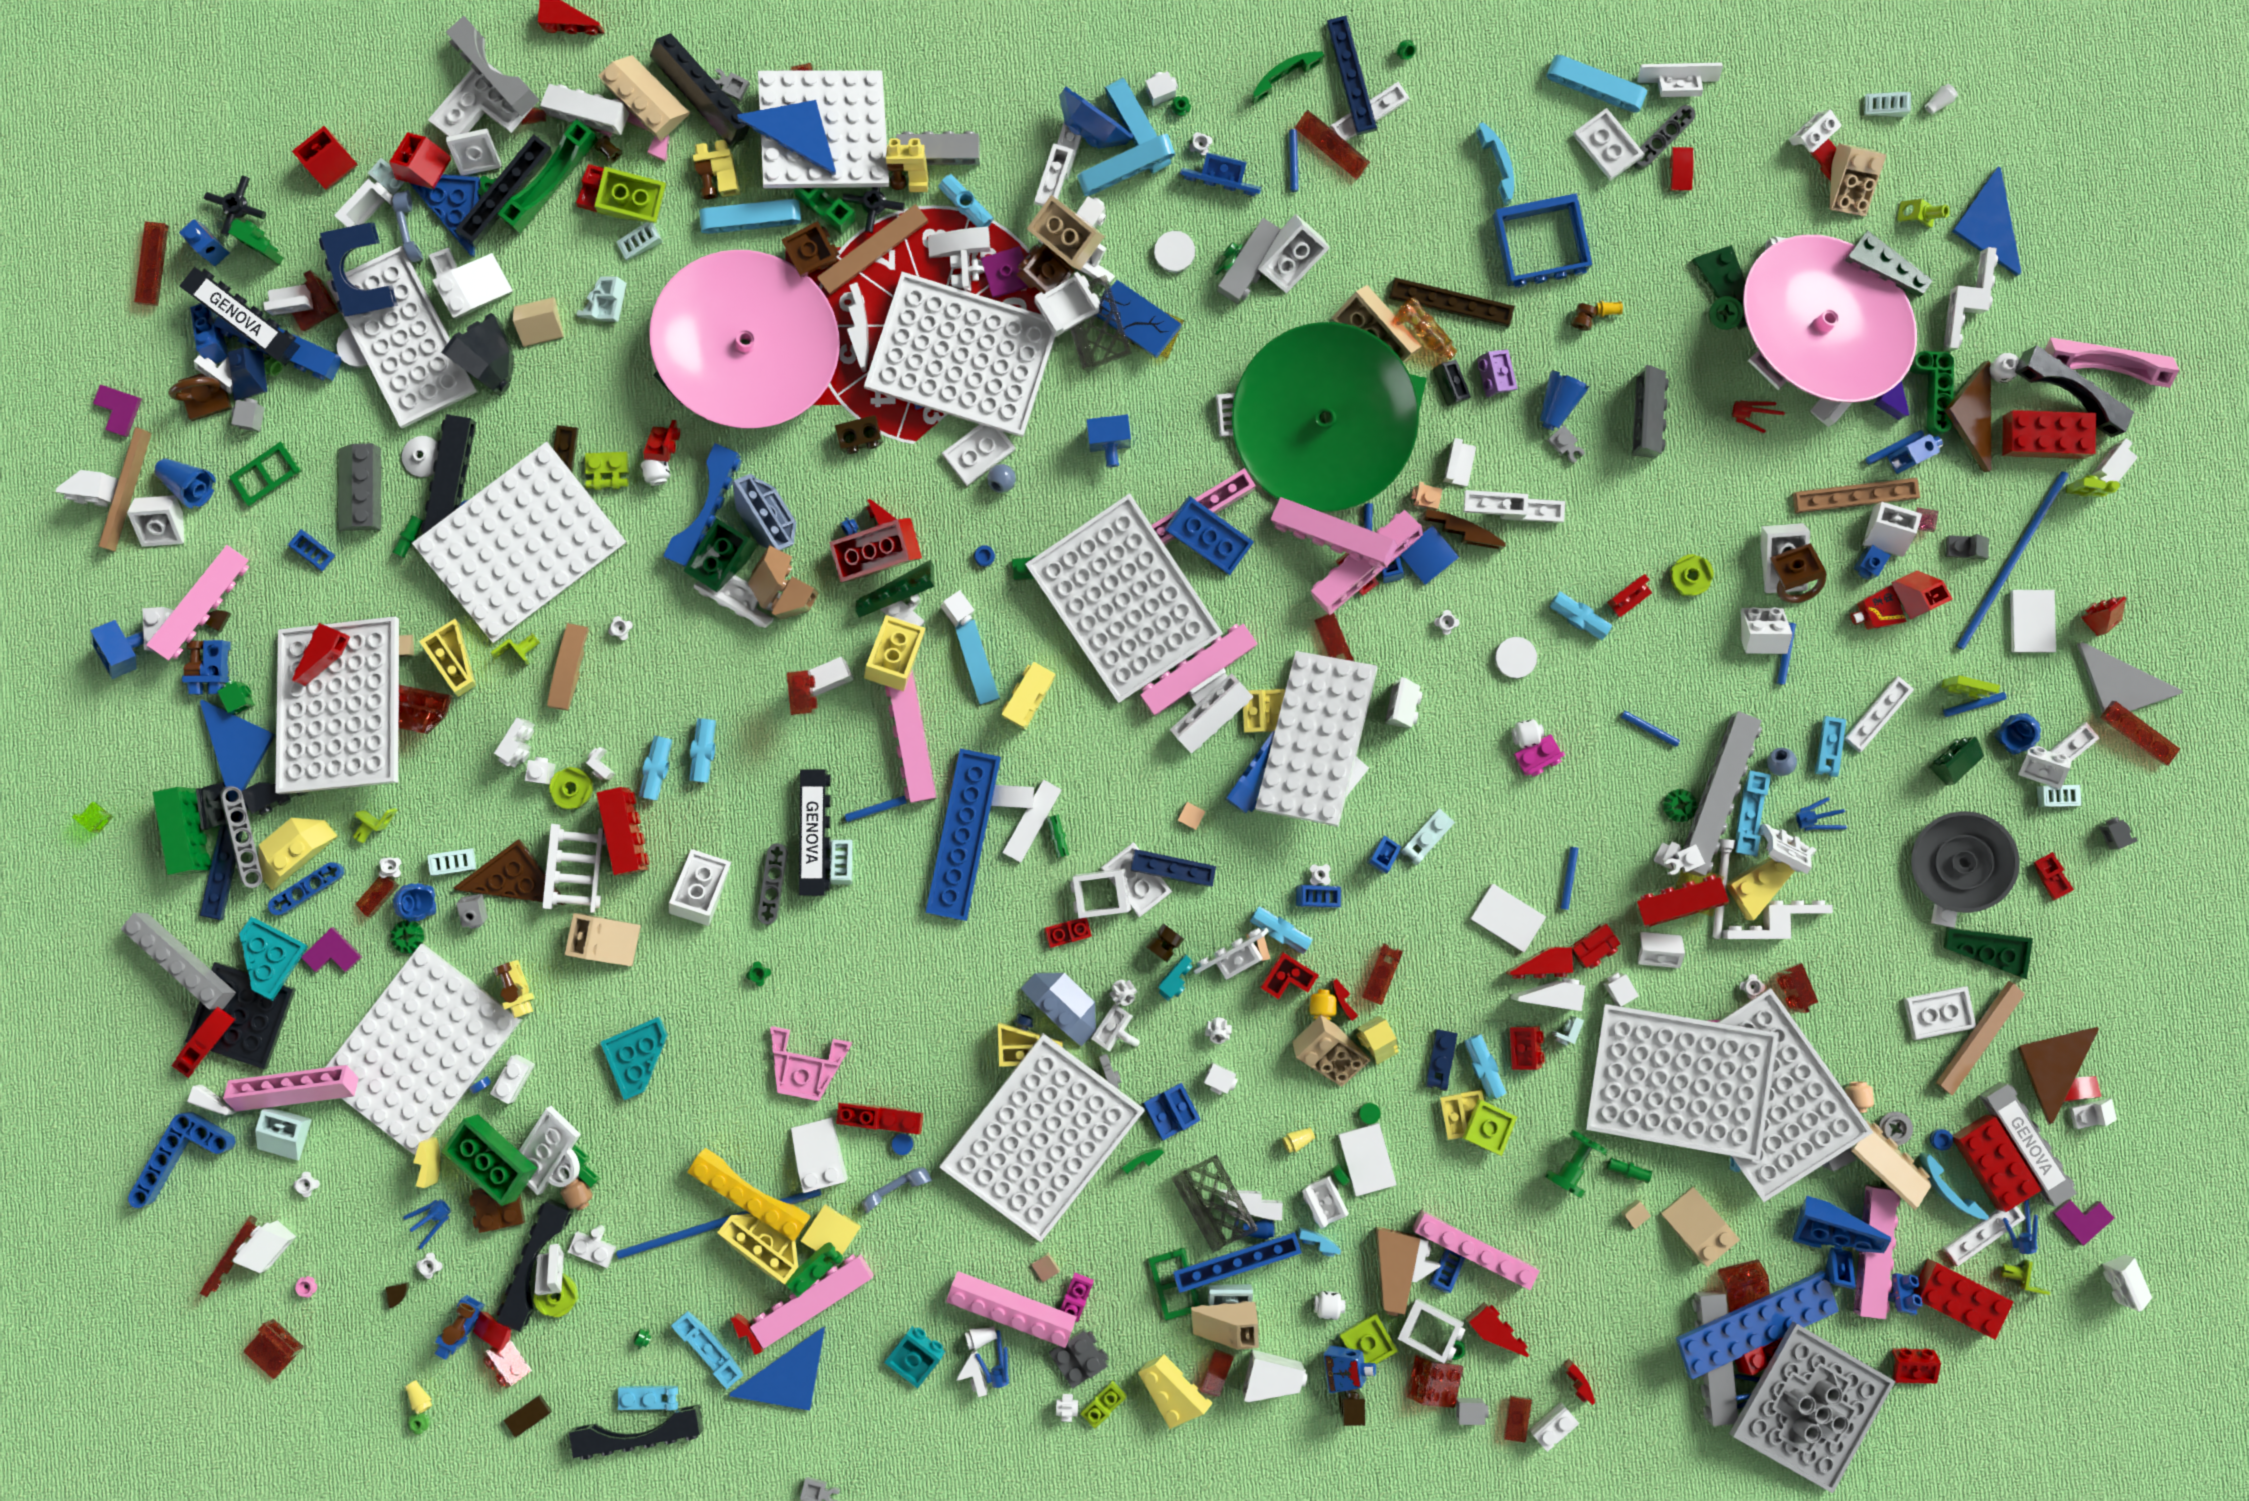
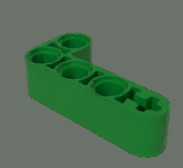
M1921 351L1914 356L1909 370L1914 374L1928 375L1926 428L1932 436H1939L1950 430L1953 424L1944 410L1953 400L1955 362L1953 356L1947 352ZM1918 359L1923 361V367L1918 364ZM1938 360L1944 363V368L1939 365ZM1938 380L1943 383V388L1938 385ZM1937 400L1942 402L1943 409L1938 407Z

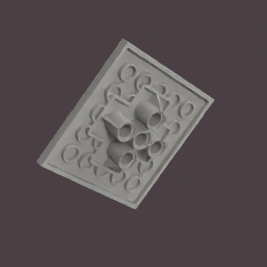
M1792 1321L1729 1434L1833 1493L1895 1381Z

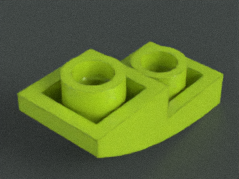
M1112 1380L1089 1402L1080 1414L1095 1429L1110 1416V1413L1126 1399L1127 1395Z

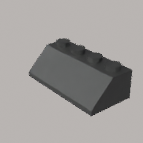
M1646 365L1636 375L1632 456L1657 458L1665 450V439L1662 438L1663 431L1666 429L1664 411L1667 409L1668 401L1665 399V391L1668 389L1669 380L1666 378V371L1651 365Z
M373 443L350 444L339 448V531L381 530V448Z

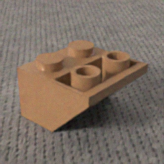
M770 545L754 567L748 582L760 606L764 609L778 597V591H783L787 583L785 577L789 575L792 566L789 565L792 556Z
M792 576L790 580L787 579L781 597L774 600L771 609H773L772 614L782 620L809 612L819 593L813 587Z

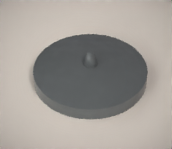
M1960 811L1943 815L1933 820L1922 830L1913 847L1911 865L1917 885L1932 902L1951 911L1971 913L1988 909L1999 903L2009 894L2018 877L2020 858L2013 837L1999 822L1980 813Z

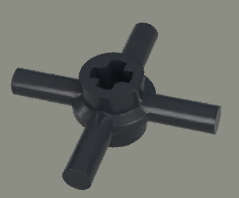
M241 176L235 193H229L224 197L210 192H206L204 195L205 200L222 205L223 211L227 214L220 232L223 235L229 236L230 225L235 218H242L246 214L260 219H265L266 217L265 211L248 206V202L244 197L250 181L249 177Z
M872 187V190L867 191L863 196L843 194V202L861 204L864 211L868 213L865 232L870 234L873 233L877 214H880L885 208L904 211L905 203L886 200L884 194L880 192L881 187Z

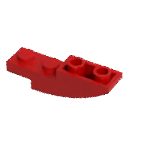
M217 1006L185 1045L171 1066L189 1078L235 1019Z
M839 1102L836 1124L919 1135L922 1132L924 1113L901 1108Z

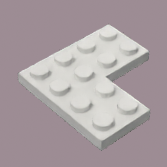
M489 64V67H490L492 70L498 72L499 74H502L501 72H499L497 69H495L493 66H491V65ZM472 68L428 121L447 136H453L469 132L486 113L512 133L530 110L522 117L516 110L512 113L504 104L506 99L500 100L492 91L495 87L492 86L490 88L481 79L484 75L481 74L479 76Z

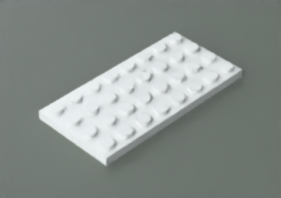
M402 246L345 273L347 279L360 289L370 290L393 285L398 306L344 318L401 428L409 426L477 392L467 371L441 353L450 341V337ZM331 280L327 281L326 283L336 302L339 301L337 292L333 291Z
M1299 651L1295 652L1255 807L1257 811L1339 827L1378 669L1376 665Z

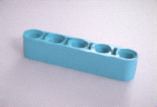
M1555 55L1546 75L1553 82L1635 113L1640 112L1647 95V90L1640 85L1563 55Z
M1123 77L1104 87L1126 130L1134 135L1132 140L1136 146L1157 137ZM1166 160L1149 168V170L1154 174L1171 165V160Z
M1163 134L1079 173L1077 178L1084 196H1090L1169 160L1175 156V152L1168 134Z
M796 199L710 207L699 210L701 232L705 234L788 226L801 223L800 203Z

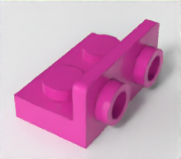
M1549 734L1541 739L1539 745L1524 748L1513 755L1524 775L1528 776L1531 774L1532 777H1535L1544 772L1543 767L1547 765L1553 767L1561 763V757L1565 756V753L1560 751L1553 736Z

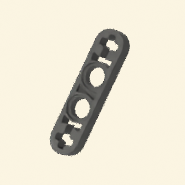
M1689 105L1681 106L1640 147L1644 154L1647 150L1650 154L1646 157L1645 161L1634 163L1633 165L1636 168L1645 169L1691 124L1695 118L1693 107ZM1687 112L1689 116L1679 123L1678 120ZM1666 126H1674L1676 134L1669 135L1666 132ZM1657 139L1661 141L1662 148H1653L1652 140Z
M779 843L771 845L767 851L758 910V918L763 924L775 923L779 915L788 855L786 847ZM777 847H780V851H783V855L778 857V862H782V866L777 864L770 865V861H775L776 856L772 854V851L776 850ZM773 867L778 868L780 871V876L776 880L769 877V871ZM770 888L775 889L777 892V897L774 900L766 898V891ZM764 902L769 904L776 903L775 907L771 906L770 913L774 916L769 918V921H766V917L763 916V912L768 911V906H764Z

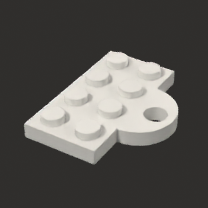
M552 1106L545 1109L519 1149L538 1168L527 1184L537 1195L543 1193L549 1183L557 1187H564L572 1183L578 1177L580 1170L578 1158L572 1148L581 1134ZM564 1168L569 1171V1176L565 1174Z

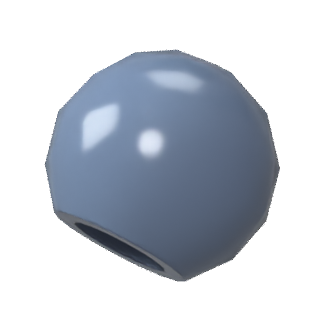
M1005 464L995 465L988 473V485L995 492H1008L1014 487L1016 482L1015 472L1010 466Z
M1784 747L1774 749L1767 758L1769 770L1778 776L1791 774L1797 765L1795 754L1790 749Z

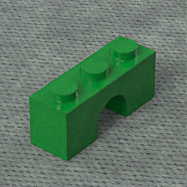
M794 188L795 197L839 234L843 235L855 222L854 210L839 198L836 201L833 200L825 192L824 188Z

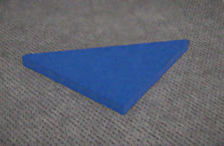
M816 100L737 115L739 122L749 125L765 137H770L777 141L779 145L798 153L807 161L826 169L830 174L836 175V169Z
M1998 166L1952 232L1979 251L1988 247L1997 248V263L2015 276L2021 274V267L2002 171Z
M442 174L434 189L410 183L471 257H475V248L457 234L456 228L481 198V195L478 193V189L481 187L480 177Z
M201 699V708L225 787L234 786L243 791L250 782L275 734ZM235 790L227 792L230 802L237 798Z
M821 1327L731 1391L730 1397L810 1410L826 1327Z

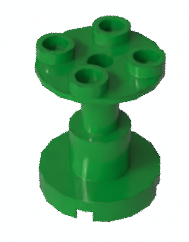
M1572 1129L1568 1134L1581 1141L1571 1161L1566 1160L1558 1174L1548 1169L1544 1177L1582 1199L1586 1191L1578 1187L1577 1184L1585 1172L1581 1169L1592 1149L1605 1156L1608 1150Z

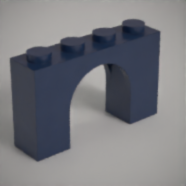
M374 222L320 233L319 244L321 249L325 250L327 256L325 265L327 270L332 273L333 280H331L333 291L338 294V309L340 313L344 314V317L398 306L393 285L370 290L360 289L347 279L344 271V263L350 252L357 248L380 244Z

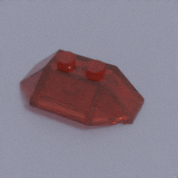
M399 685L398 728L429 734L447 716L452 696Z

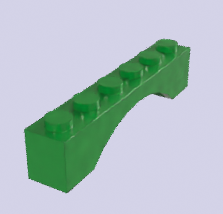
M578 119L571 124L563 134L555 153L540 174L526 188L511 197L498 212V215L504 222L521 234L598 141L593 131Z

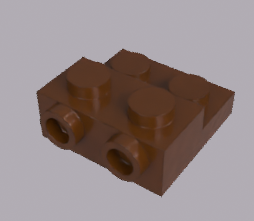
M818 221L781 239L801 278L818 269L822 271L838 262L837 256L840 254L835 244L830 245L827 239L830 235L825 225L821 227Z
M1042 243L1039 246L1036 244L1028 252L1030 255L1029 259L1025 258L1017 266L1019 271L1016 275L1030 289L1035 287L1045 294L1066 282L1075 270L1064 259Z
M482 1188L473 1190L472 1195L469 1196L470 1206L472 1208L475 1207L476 1216H473V1225L475 1229L478 1228L479 1233L525 1223L521 1194L516 1201L503 1206Z

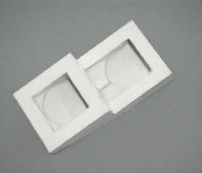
M445 248L429 255L437 277L458 268L450 248Z
M995 785L991 806L1033 808L1034 787Z

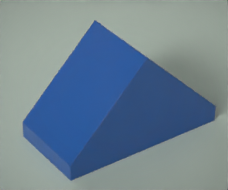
M1384 835L1366 863L1381 873L1387 874L1401 846Z
M1831 1247L1825 1268L1828 1282L1854 1289L1856 1286L1852 1252Z

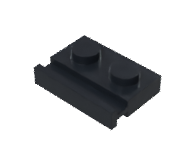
M224 782L196 789L201 830H209L210 828L227 825L220 798V793L225 788ZM226 793L225 798L227 801L230 802L228 794Z

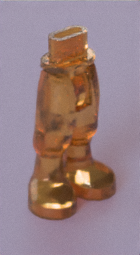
M1414 296L1405 301L1392 319L1395 325H1401L1405 322L1411 324L1415 328L1417 335L1431 350L1439 353L1440 356L1444 355L1449 361L1457 353L1458 350L1452 345L1453 341L1437 324L1435 319L1424 311Z

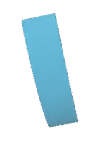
M1482 122L1478 125L1476 133L1482 148L1491 147L1503 177L1498 190L1506 206L1511 202L1514 193L1512 163L1500 138L1490 127Z
M971 620L963 626L961 624L955 627L980 705L1000 699L975 620Z
M1749 771L1737 820L1736 853L1754 857L1758 856L1761 838L1758 835L1764 799L1768 795L1771 774Z
M1924 1152L1919 1154L1922 1167L1930 1175L1929 1181L1939 1195L1964 1213L1984 1220L1989 1218L1974 1201L1969 1199L1962 1201L1939 1177L1944 1169L1930 1154Z
M689 1311L671 1325L684 1342L687 1340L714 1371L713 1375L726 1389L743 1376L741 1369L728 1351L707 1327Z

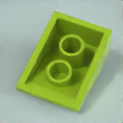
M604 167L595 208L598 213L615 218L657 223L666 182Z

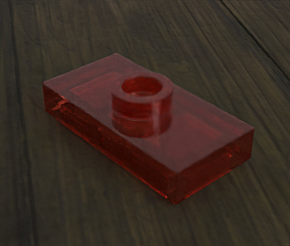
M1509 1396L1503 1436L1505 1440L1526 1443L1532 1404L1531 1398Z

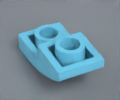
M1299 1227V1239H1303V1243L1315 1245V1242H1318L1317 1248L1319 1251H1322V1255L1334 1257L1335 1254L1341 1253L1339 1246L1329 1238L1315 1231Z

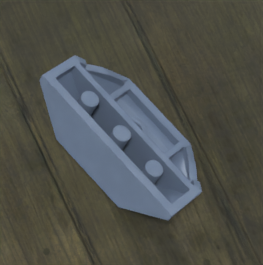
M752 474L734 480L732 484L736 510L756 542L765 548H768L770 545L780 551L794 544L797 522L777 490L766 482L755 478Z
M1035 973L1022 986V991L1033 1003L1080 1046L1096 1032L1095 1001L1066 973Z

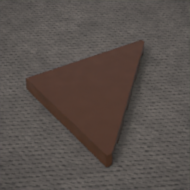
M1985 361L1980 365L1944 410L1983 472L1991 471L1990 361Z
M518 839L453 888L459 891L543 902L546 873L522 840ZM554 887V892H558L561 895L558 889Z
M2098 1027L2017 1047L2048 1125L2054 1123L2098 1033Z

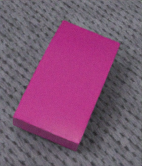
M1074 1272L1060 1310L1076 1316L1075 1321L1078 1322L1094 1280Z

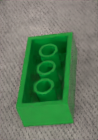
M173 787L152 792L167 875H190L209 871L211 858L206 849L207 836L201 830L196 789Z
M479 1114L463 1118L442 1150L449 1159L501 1206L516 1201L538 1169Z

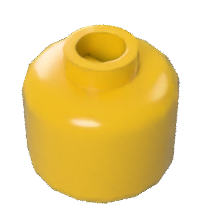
M1318 989V993L1310 996L1309 1013L1314 1016V1019L1322 1015L1326 1019L1331 1020V1017L1336 1015L1337 997L1330 994L1331 990Z

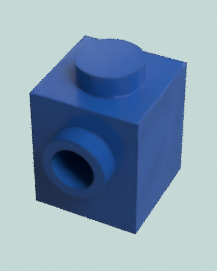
M1871 545L1865 548L1853 569L1858 571V575L1864 579L1876 578L1891 555Z

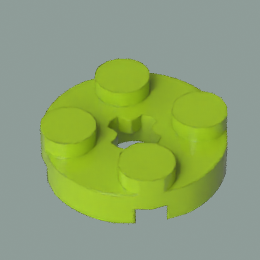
M1688 554L1679 558L1670 569L1672 585L1683 596H1697L1709 589L1714 576L1710 562L1696 554ZM1688 570L1697 573L1694 577L1695 581L1688 579Z
M568 767L554 774L550 781L549 790L554 802L558 806L566 809L581 808L592 796L593 780L585 771L579 768ZM575 783L576 791L569 794L566 786Z
M562 1273L560 1300L552 1299V1294H534L536 1308L542 1314L554 1317H561L567 1314L578 1300L576 1284L570 1277Z

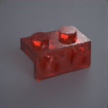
M511 1340L506 1344L504 1351L491 1347L483 1353L485 1357L483 1358L484 1364L488 1369L492 1368L494 1370L496 1381L501 1387L505 1386L506 1389L532 1371Z

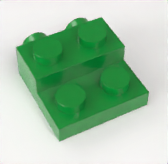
M235 219L231 223L228 232L230 235L275 263L281 264L284 258L278 254L279 249L271 245L270 240L264 236L265 232L257 228L258 226L248 220L242 222Z

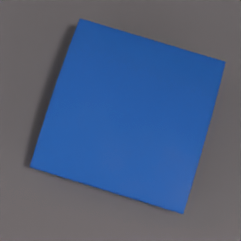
M1434 526L1427 529L1417 541L1400 554L1425 585L1459 558Z
M1182 1083L1142 1103L1161 1141L1201 1121Z

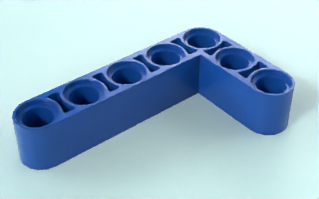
M194 1112L176 1115L128 1197L129 1204L134 1208H141L152 1204L156 1200L190 1140L212 1153L219 1154L233 1149L236 1143L235 1137ZM184 1117L188 1121L187 1127H185L183 1124ZM202 1128L206 1130V1137H203L201 1134ZM173 1136L177 1139L176 1146L172 1142ZM220 1138L225 1142L223 1148L219 1144ZM162 1155L166 1157V1164L161 1160ZM151 1174L156 1177L155 1183L151 1180ZM141 1193L145 1196L144 1202L140 1199Z

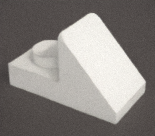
M199 355L194 360L195 368L205 376L219 380L221 388L231 394L233 388L229 357L216 368L217 365L209 358L204 359Z
M2110 1098L2069 1107L2073 1126L2076 1129L2094 1125L2107 1126L2117 1120L2113 1102Z
M1420 1237L1412 1282L1419 1281L1441 1266L1438 1262L1425 1259V1257H1429L1431 1244H1428L1429 1241L1425 1237Z
M972 1350L956 1381L973 1376V1379H970L973 1392L977 1391L978 1397L987 1395L988 1388L983 1370L976 1358V1353L978 1352L977 1350Z

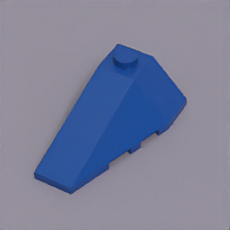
M1274 730L1225 799L1245 814L1248 810L1252 812L1256 807V799L1259 796L1275 733Z
M1806 1196L1800 1208L1792 1241L1821 1248V1245H1832L1835 1249L1842 1250L1843 1246L1854 1247L1855 1250L1862 1252L1885 1253L1891 1242V1237L1827 1201Z

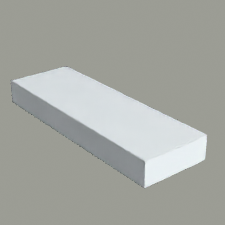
M2084 722L2050 749L2049 752L2064 754L2073 761L2100 738L2088 723Z

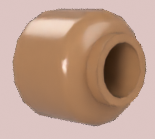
M579 1177L561 1190L566 1206L570 1209L576 1208L577 1211L586 1208L589 1205L588 1201L593 1196L590 1187Z

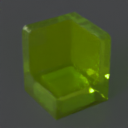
M91 802L82 814L74 813L72 818L89 832L100 833L113 816L98 803Z

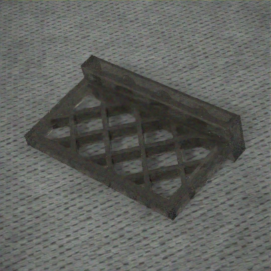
M1106 275L1088 281L1089 290L1093 294L1095 286L1104 282L1105 291L1102 296L1097 295V297L1100 298L1099 310L1104 301L1111 304L1112 308L1109 315L1098 312L1092 316L1089 323L1083 321L1070 329L1082 368L1087 372L1132 354ZM1097 314L1107 318L1102 329L1093 326ZM1110 320L1117 323L1118 329L1115 335L1105 331ZM1091 327L1100 331L1096 342L1088 339ZM1103 334L1113 338L1108 349L1099 345ZM1116 340L1123 342L1125 351L1120 353L1111 351ZM1097 347L1106 351L1104 358L1096 361L1094 357Z
M1217 1155L1184 1168L1172 1177L1175 1186L1213 1253L1220 1250L1223 1246L1258 1230ZM1211 1162L1214 1163L1217 1169L1216 1175L1206 1171L1207 1165ZM1194 1171L1201 1174L1200 1182L1194 1181L1190 1172ZM1205 1176L1215 1180L1213 1188L1203 1184ZM1218 1181L1226 1185L1228 1188L1227 1193L1217 1190ZM1202 1189L1212 1193L1210 1201L1203 1198L1201 1195ZM1215 1195L1225 1198L1224 1206L1214 1203ZM1229 1200L1236 1203L1238 1206L1237 1212L1227 1208ZM1212 1208L1222 1212L1220 1220L1213 1216ZM1226 1214L1236 1217L1234 1225L1224 1222ZM1239 1219L1246 1221L1250 1229L1244 1230L1239 1228ZM1223 1227L1233 1230L1230 1238H1225L1222 1232Z

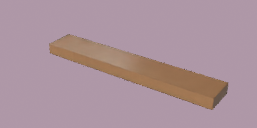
M916 204L819 275L817 277L830 295L927 224L928 219Z
M135 427L99 542V547L111 551H116L152 434L141 428Z
M1918 478L1792 493L1795 514L1920 498Z
M2007 982L1937 1080L1936 1084L1948 1094L1953 1096L2025 995L2014 983Z

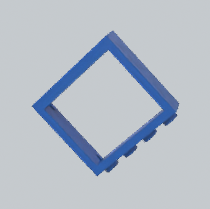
M1577 193L1495 210L1493 219L1508 286L1514 285L1515 288L1527 285L1528 282L1534 281L1535 284L1547 281L1548 278L1554 277L1555 280H1559L1575 273V276L1586 274L1592 266ZM1568 209L1580 263L1515 276L1503 222Z

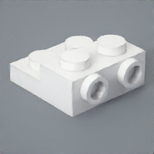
M516 717L494 753L500 757L498 760L501 763L516 767L517 764L520 765L521 762L524 763L530 755L529 749L531 746L524 742L533 735L535 724Z

